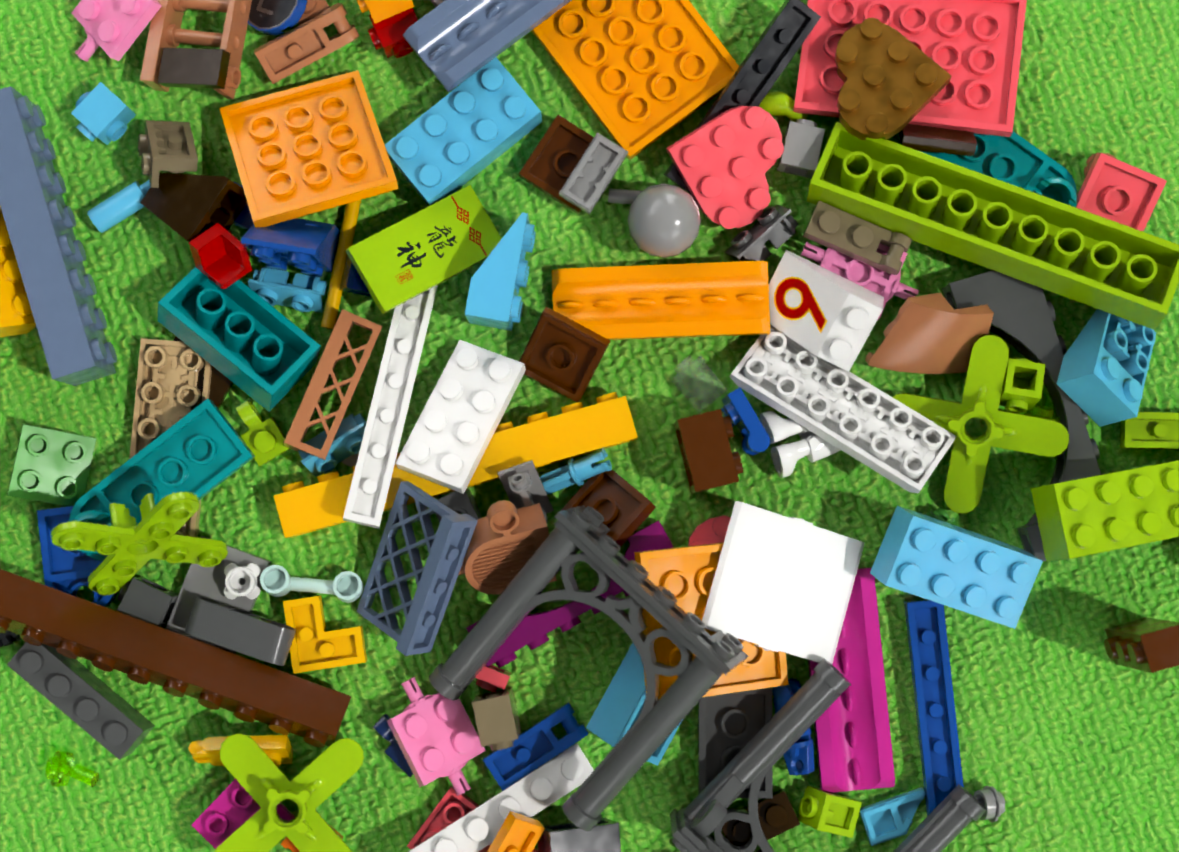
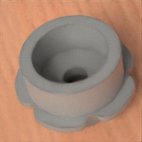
M985 786L983 790L975 791L973 797L987 810L980 819H988L992 823L997 822L998 817L1005 811V799L1002 793L997 792L993 786Z

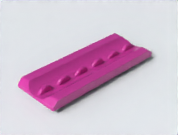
M872 568L857 570L832 663L851 685L814 722L820 789L828 793L895 787L875 577L870 574ZM808 660L809 677L815 673L814 668L818 665L817 662Z

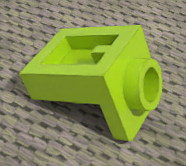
M807 786L804 797L800 801L798 820L819 831L853 838L862 802L853 798L824 792L816 787Z

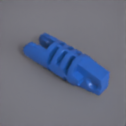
M791 678L788 679V685L773 687L772 695L774 696L775 714L801 688V684L797 679ZM810 727L783 755L789 775H806L815 771L814 743Z

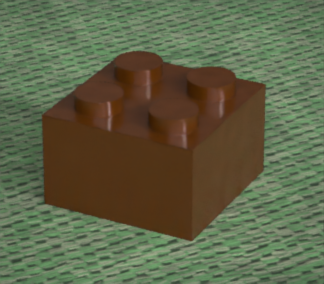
M721 409L678 419L674 423L691 494L739 482L738 474L743 473V467L738 451L733 453L731 451L729 439L734 437V432L729 415L723 417Z

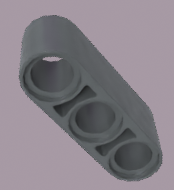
M197 596L185 633L256 659L284 666L296 629L227 604Z

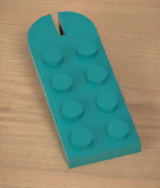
M1014 131L1010 137L974 133L977 142L974 156L918 150L1070 206L1076 207L1077 205L1076 184L1069 171ZM898 132L893 136V138L900 142V136Z
M207 398L79 498L71 510L69 522L80 521L112 526L109 504L118 503L125 504V507L129 508L130 516L136 518V524L138 525L142 520L139 505L141 504V499L146 494L153 493L155 506L165 496L176 492H190L197 495L200 500L253 459L255 455L213 401ZM77 550L99 561H103L108 556L101 555L95 551Z

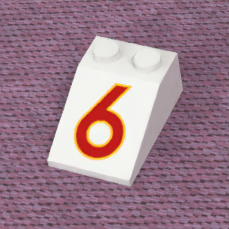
M786 250L769 282L770 325L815 356L849 372L883 311L884 297Z

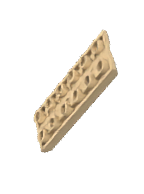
M141 338L129 459L191 412L194 407L200 404L201 400L204 402L207 398L209 399L212 365L183 341ZM205 365L203 392L201 393L197 388L198 373ZM201 499L199 500V510L175 533L176 535L198 537Z

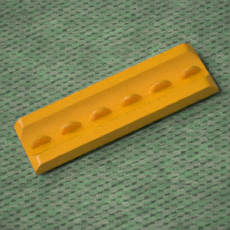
M768 261L560 268L552 270L553 310L608 340L770 334Z

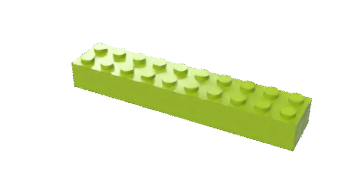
M837 121L810 181L807 202L817 205L818 201H821L891 232L904 234L911 238L912 241L1153 330L1157 328L1167 315L1179 283V244L893 141L885 140L884 138L873 139L866 137L865 140H861L848 133L844 126Z

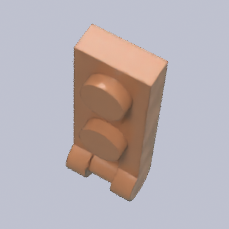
M342 3L329 7L323 13L254 49V54L272 84L359 37L356 27L350 25L346 19L347 11ZM333 23L337 33L329 38L324 28Z

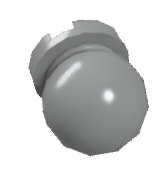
M665 183L649 186L640 192L631 204L628 215L630 235L637 246L651 256L662 258L677 256L690 248L699 234L701 224L699 208L691 195L678 186Z

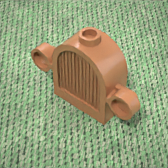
M498 501L492 504L487 511V516L478 519L459 575L465 574L469 584L480 592L495 595L501 594L549 536L548 526L540 503L517 509L510 501ZM556 575L553 577V579H552L550 582H555V581H557V580H556Z

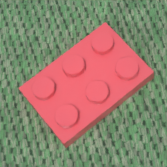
M1097 152L1077 195L1076 208L1143 232L1167 180Z

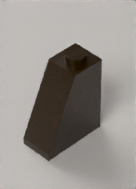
M160 173L159 187L150 188L140 203L190 242L216 223H219L228 231L247 204L243 187L225 176Z

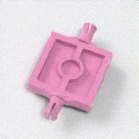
M81 0L72 11V15L84 27L87 38L75 53L82 60L88 62L100 46L110 58L120 61L162 6L157 0Z
M807 241L800 256L820 263L819 266L883 296V310L886 303L894 295L907 300V298L915 297L919 293L918 289L900 282L901 268L897 275L889 274L831 248L824 250ZM879 244L876 252L887 255L890 247ZM903 252L900 259L902 266L908 254L906 252Z
M415 677L401 683L411 703L402 713L387 720V723L417 783L422 787L437 778L448 776L457 796L470 790L471 787L461 769L469 760L486 750L484 747H481L479 736L460 699L450 700L439 692L424 696Z

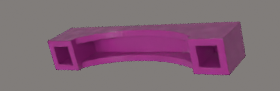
M658 520L627 539L630 545L624 557L629 561H635V552L674 548ZM611 578L608 590L600 596L607 598L611 594L615 596L622 591L626 597L629 594ZM596 585L590 591H594L598 585ZM571 601L552 610L526 615L486 665L488 667L496 663L497 667L501 668L518 658L515 651L528 645L531 651L549 641L547 633L558 627L563 633L581 623L579 615L590 609L594 615L601 611L590 605ZM478 621L466 628L468 633L474 628Z

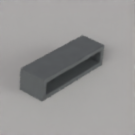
M25 642L7 664L119 760L131 755L155 727L154 724L78 660L59 654L54 647L43 643L41 646H35Z

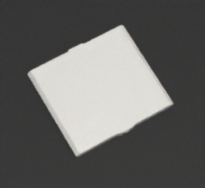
M735 501L702 622L706 626L705 629L714 632L722 631L724 634L730 633L738 639L754 643V646L761 647L765 651H781L817 663L825 658L832 664L865 543L813 526V523L807 522L802 518L786 517Z

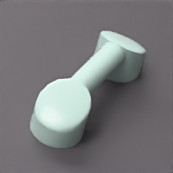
M271 565L265 568L260 576L262 588L274 597H282L290 591L332 594L336 595L342 602L350 603L357 600L363 591L362 580L352 571L341 572L334 580L291 577L284 567Z

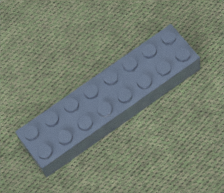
M9 86L0 89V207L52 380L77 386L115 374L116 371L113 363L117 362V355L112 343L106 341L103 329L107 328L105 316L100 308H96L93 295L97 294L96 286L92 276L86 274L83 261L86 260V253L81 241L76 240L72 228L76 226L75 216L71 208L65 205L62 193H66L65 183L60 173L55 172L52 162L53 159H56L55 150L51 141L48 138L45 139L42 126L46 125L44 114L39 105L33 104L26 95L23 96L13 87Z

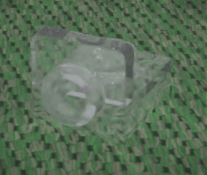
M702 355L695 360L691 356L684 359L674 368L677 375L672 380L699 414L728 390L706 365V360Z

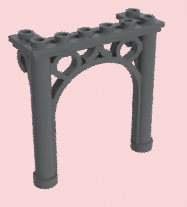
M582 505L559 511L556 514L557 522L554 524L555 529L444 664L440 663L429 676V681L441 695L450 700H457L526 615L538 605L548 601L571 600L581 602L602 611L618 623L630 637L641 657L646 676V697L643 709L634 725L577 791L563 804L565 815L575 826L584 831H591L601 820V813L721 675H726L744 662L748 655L742 651L744 648L742 643L732 634H724L722 631H718L710 636L704 630L706 626L701 619L693 613L688 612L686 614L675 604L677 599L669 590L662 586L657 587L647 578L649 574L642 565L634 560H627L619 552L621 548L617 542L606 535L610 529L603 523L604 517L594 508ZM577 562H586L597 572L599 584L594 591L578 588L573 574ZM562 568L561 577L565 589H555L541 593ZM612 578L630 597L623 599L611 594L604 598L600 595L608 590ZM629 608V615L624 611L625 609ZM643 608L664 627L657 628L645 636L643 630L648 627L643 621ZM658 637H667L680 649L681 660L678 665L669 666L657 662L654 642ZM692 654H694V655L696 656L693 661H692ZM659 675L669 677L678 675L679 677L658 700L660 691Z
M823 658L814 668L815 673L686 808L682 807L679 811L674 809L670 813L671 831L674 837L672 842L680 852H754L757 844L761 849L756 852H776L767 840L759 822L758 795L760 787L771 767L851 685L829 661ZM958 784L893 852H942L972 820L977 822L987 810L963 786ZM749 786L747 811L737 808L727 809ZM735 819L750 823L752 833L749 841L743 845H734L729 842L721 833L722 827L727 821Z

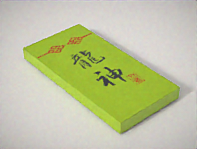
M469 185L348 247L345 252L381 313L385 314L484 261L502 238L473 188Z

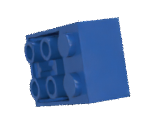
M295 218L267 227H255L253 224L242 236L241 244L251 251L250 255L258 257L259 262L266 263L265 267L287 271V266H294L301 269L303 274L321 277L323 271L332 273L340 230L334 224Z

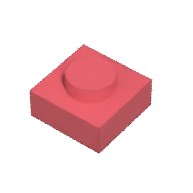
M485 665L475 677L477 679L476 685L492 692H496L497 688L505 690L511 672L498 668L495 665L488 667Z

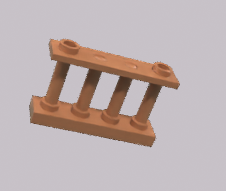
M157 0L162 7L150 22L140 81L156 91L169 92L170 87H165L158 83L163 48H177L180 43L219 47L231 54L225 89L214 90L225 98L234 100L235 91L241 82L240 64L252 0ZM186 9L226 13L223 33L181 29L183 13Z

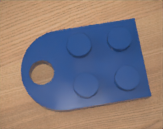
M73 506L38 510L37 519L45 585L77 597L79 588L88 586V576L102 561L93 559L77 550H64L52 543V529L59 524L69 522ZM93 591V603L107 607L115 599L118 592L112 595H100Z

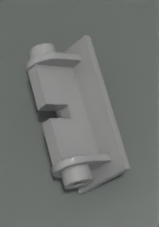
M530 460L497 472L510 502L515 505L516 509L540 503L547 523L548 518L546 514L554 510L533 461Z

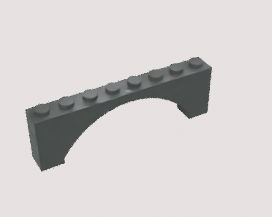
M994 270L958 280L943 287L944 297L954 310L987 304L994 312L989 332L1001 337L1012 345L1026 359L1046 364L1043 383L1053 403L1057 421L1061 422L1069 433V444L1062 454L1057 455L1050 484L1103 475L1104 473L1100 472L1097 459L1100 458L1097 443L1093 438L1090 439L1086 425L1089 423L1088 415L1056 384L1067 349L1062 336L1056 333L1053 321L1056 320L1055 310L1049 300L1046 301L1043 289ZM1035 512L1025 526L1018 527L1017 529L1023 549L1046 561Z

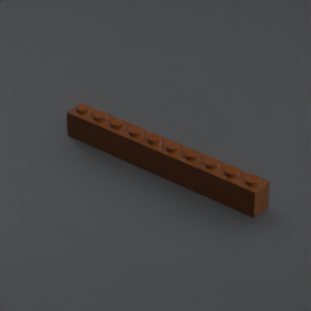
M0 569V633L10 631L20 635L22 640L31 645L41 646L42 643L56 648L59 654L67 658L76 659L78 656L92 661L95 667L104 671L111 672L113 669L126 673L128 678L140 684H148L149 682L162 686L165 692L176 697L187 695L196 698L206 708L218 710L220 707L234 712L233 715L242 721L254 722L257 720L268 724L269 729L278 734L289 735V733L304 737L303 740L306 743L315 747L323 748L325 745L330 746L335 742L351 696Z

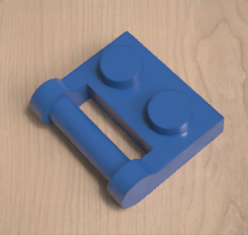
M739 387L722 399L724 406L721 408L723 416L729 415L732 427L736 425L742 434V450L745 454L754 456L769 447L770 438L742 389Z

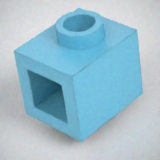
M102 82L91 92L84 93L77 100L76 108L71 112L80 121L76 128L92 142L98 138L106 145L111 141L121 138L127 130V124L136 116Z

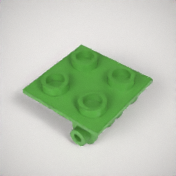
M22 424L7 496L63 506H74L78 499L85 494L97 438Z

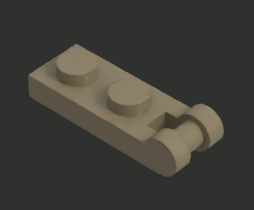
M818 201L803 235L807 239L893 275L899 273L902 266L900 261L902 254L908 251L912 242L911 238L904 234L891 232L821 201ZM879 244L890 247L887 255L876 252Z

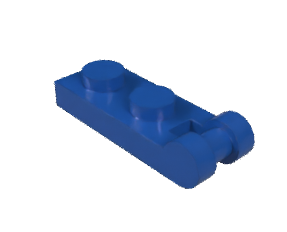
M569 702L522 732L519 738L514 740L512 747L493 751L483 758L484 763L502 791L589 734L583 724L579 725L574 718L573 713L575 711ZM558 723H561L567 732L560 739L557 738L551 729Z

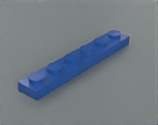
M930 600L904 602L928 816L958 784L963 786L944 605Z

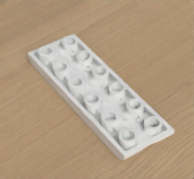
M771 325L770 334H763L758 337L730 375L733 382L741 389L910 493L919 494L957 437L850 371L848 372L815 356Z

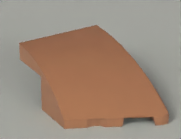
M941 293L909 297L899 309L897 317L884 330L885 339L875 353L868 352L865 361L872 367L907 373L950 374L967 372L972 347L980 337L988 335L994 312L987 304L954 310Z

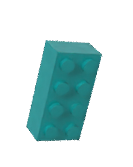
M195 267L158 302V322L268 412L317 363L321 345L241 280L236 281L226 289H221Z

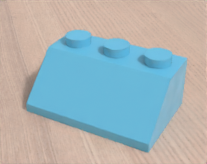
M634 643L629 647L625 658L586 727L612 747H615L634 725L645 702L644 666ZM680 724L647 762L659 765Z

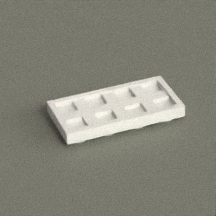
M459 340L396 461L398 469L464 494L526 371L525 364Z

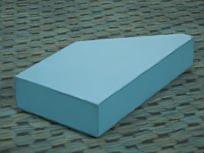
M922 787L860 809L859 814L871 846L907 834L913 822L914 814L921 800L923 801L926 795Z

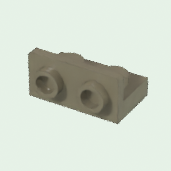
M146 120L145 134H139L138 153L139 156H142V175L149 176L150 187H159V171H169L175 174L186 171L197 172L198 157L190 122Z

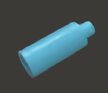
M149 180L141 185L135 181L87 211L89 218L99 232L104 233L145 207L140 202L151 188Z

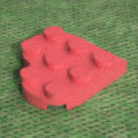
M739 105L726 110L667 147L666 151L705 216L710 221L726 229L741 228L754 222L770 204L771 197L765 173L782 156L784 146L779 125L769 112L758 106Z

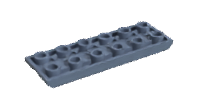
M445 0L412 24L403 34V38L449 93L572 0Z

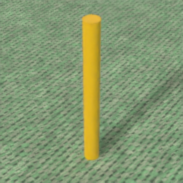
M361 200L348 203L345 206L321 327L333 330L337 321L349 263V257L345 251L353 244Z

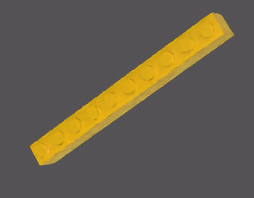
M612 392L596 397L597 404L583 408L582 402H577L561 407L562 414L548 417L547 412L528 416L526 417L528 423L514 427L512 422L499 424L467 488L500 479L497 472L530 460L533 461L535 468L599 451L602 448L606 449L637 440L638 436L626 396L618 398L617 392ZM395 461L383 512L392 509L401 481L411 482L432 497L454 492V490L398 469ZM356 465L352 467L353 473L339 477L338 471L317 476L318 483L304 486L303 481L282 486L283 493L274 495V500L285 538H293L347 522L343 521V515ZM409 496L407 505L415 503L413 497Z

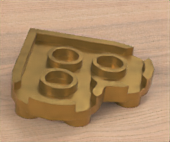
M867 18L861 24H856L847 30L837 44L835 54L837 74L844 82L840 89L837 103L840 123L848 133L861 140H865L866 137L873 139L885 137V140L900 132L950 82L951 75L900 32L885 23H881L876 18Z

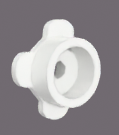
M235 563L228 564L224 569V574L226 575L224 595L231 600L236 599L238 596H247L249 599L257 598L261 592L257 586V577L261 573L260 567L255 563H250L247 566H237ZM240 578L245 579L246 582L244 585H241L239 583Z

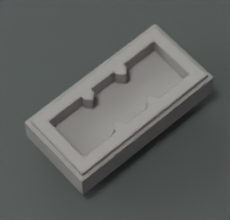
M597 132L560 190L559 196L590 215L627 157L628 151Z

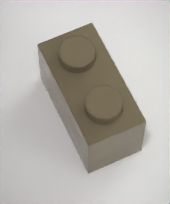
M513 688L477 695L472 701L481 747L490 745L491 751L512 747L514 740L518 739L521 733Z

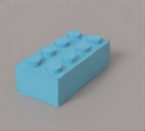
M495 57L387 142L385 148L390 160L426 204L430 206L455 193L542 123V115L540 109L497 57Z
M897 505L870 574L885 586L1015 629L1043 560L1024 549Z

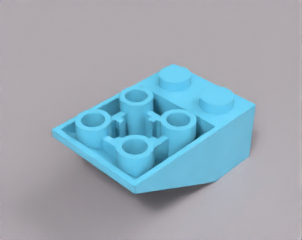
M521 213L471 277L464 314L470 324L512 331L513 322L520 323L523 302L522 297L518 296L520 287L526 288L530 269L528 261L525 260L526 252H533L536 231H534L535 225L530 224L528 213Z
M1097 309L1064 355L1056 384L1099 427L1137 417L1156 339V332L1151 328Z

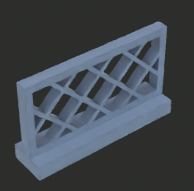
M401 481L356 611L397 641L396 649L405 656L431 652L478 522L477 519L469 514L456 513L409 481ZM409 496L414 498L418 514L409 517L406 506ZM434 513L442 516L436 534H434L430 515ZM420 520L425 539L416 542L411 523ZM402 528L407 547L398 550L395 536L398 529ZM427 545L429 555L425 567H423L418 548ZM406 553L409 554L413 572L407 575L404 573L400 556ZM391 561L395 580L387 583L384 568L386 562ZM415 578L417 589L413 600H411L407 581ZM397 585L402 605L393 607L389 588ZM377 593L380 595L384 610L380 614L371 608ZM404 611L406 618L402 630L399 629L395 613Z

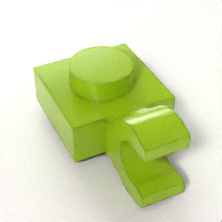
M246 401L236 407L239 416L250 429L242 434L241 437L255 455L254 459L259 467L290 450V448L284 446L286 436L274 417L263 421L252 401Z

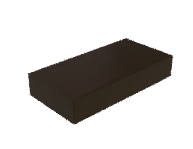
M163 48L158 83L165 87L225 89L231 53L224 49Z
M907 124L899 132L901 145L915 150L974 156L977 146L974 132Z

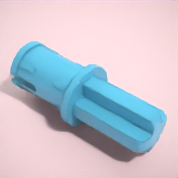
M602 448L578 460L571 458L568 460V464L542 474L540 479L546 493L552 494L574 484L581 486L584 484V480L603 472L611 471L610 459L595 464L608 457L607 452Z

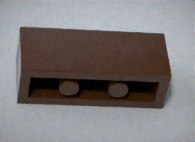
M1146 617L1105 629L1107 639L1104 640L1105 649L1108 657L1114 660L1117 665L1149 673L1179 665V622Z

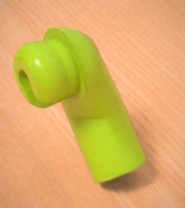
M780 91L767 93L758 106L769 112L772 116H786L794 122L797 119H806L808 114L793 112L795 100Z

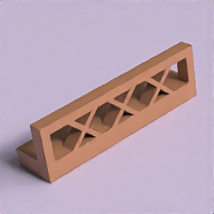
M341 310L285 438V447L297 452L301 450L322 460L326 459L383 326L346 310ZM353 324L372 331L367 344L352 350L348 335ZM344 345H346L348 351L341 354ZM364 351L358 363L355 354ZM350 356L356 369L353 377L338 383L333 372L337 361ZM331 377L334 385L326 387ZM349 384L345 396H343L340 387ZM336 389L341 401L339 410L323 416L319 406L322 395ZM315 411H317L319 418L312 421ZM335 417L333 424L329 430L326 420ZM322 423L327 435L321 450L302 442L308 428Z

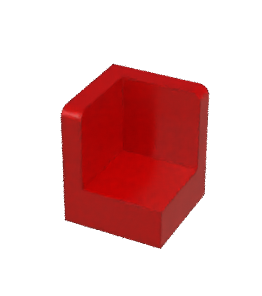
M216 223L188 242L195 267L221 289L228 288L252 271L247 248L219 223Z

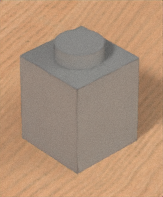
M797 119L796 122L790 121L785 131L783 140L784 151L779 158L777 171L812 178L817 168L825 129L818 128L817 123L811 120Z

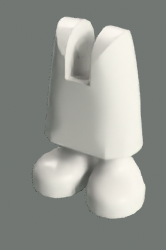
M766 411L760 414V422L769 435L770 444L782 441L795 434H799L800 437L799 441L771 448L772 461L780 478L790 476L794 471L797 461L805 456L813 463L841 451L790 418H782L773 411Z

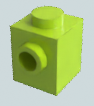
M1008 358L999 405L1005 406V410L1014 413L1031 411L1042 397L1046 364L1036 363L1025 358Z

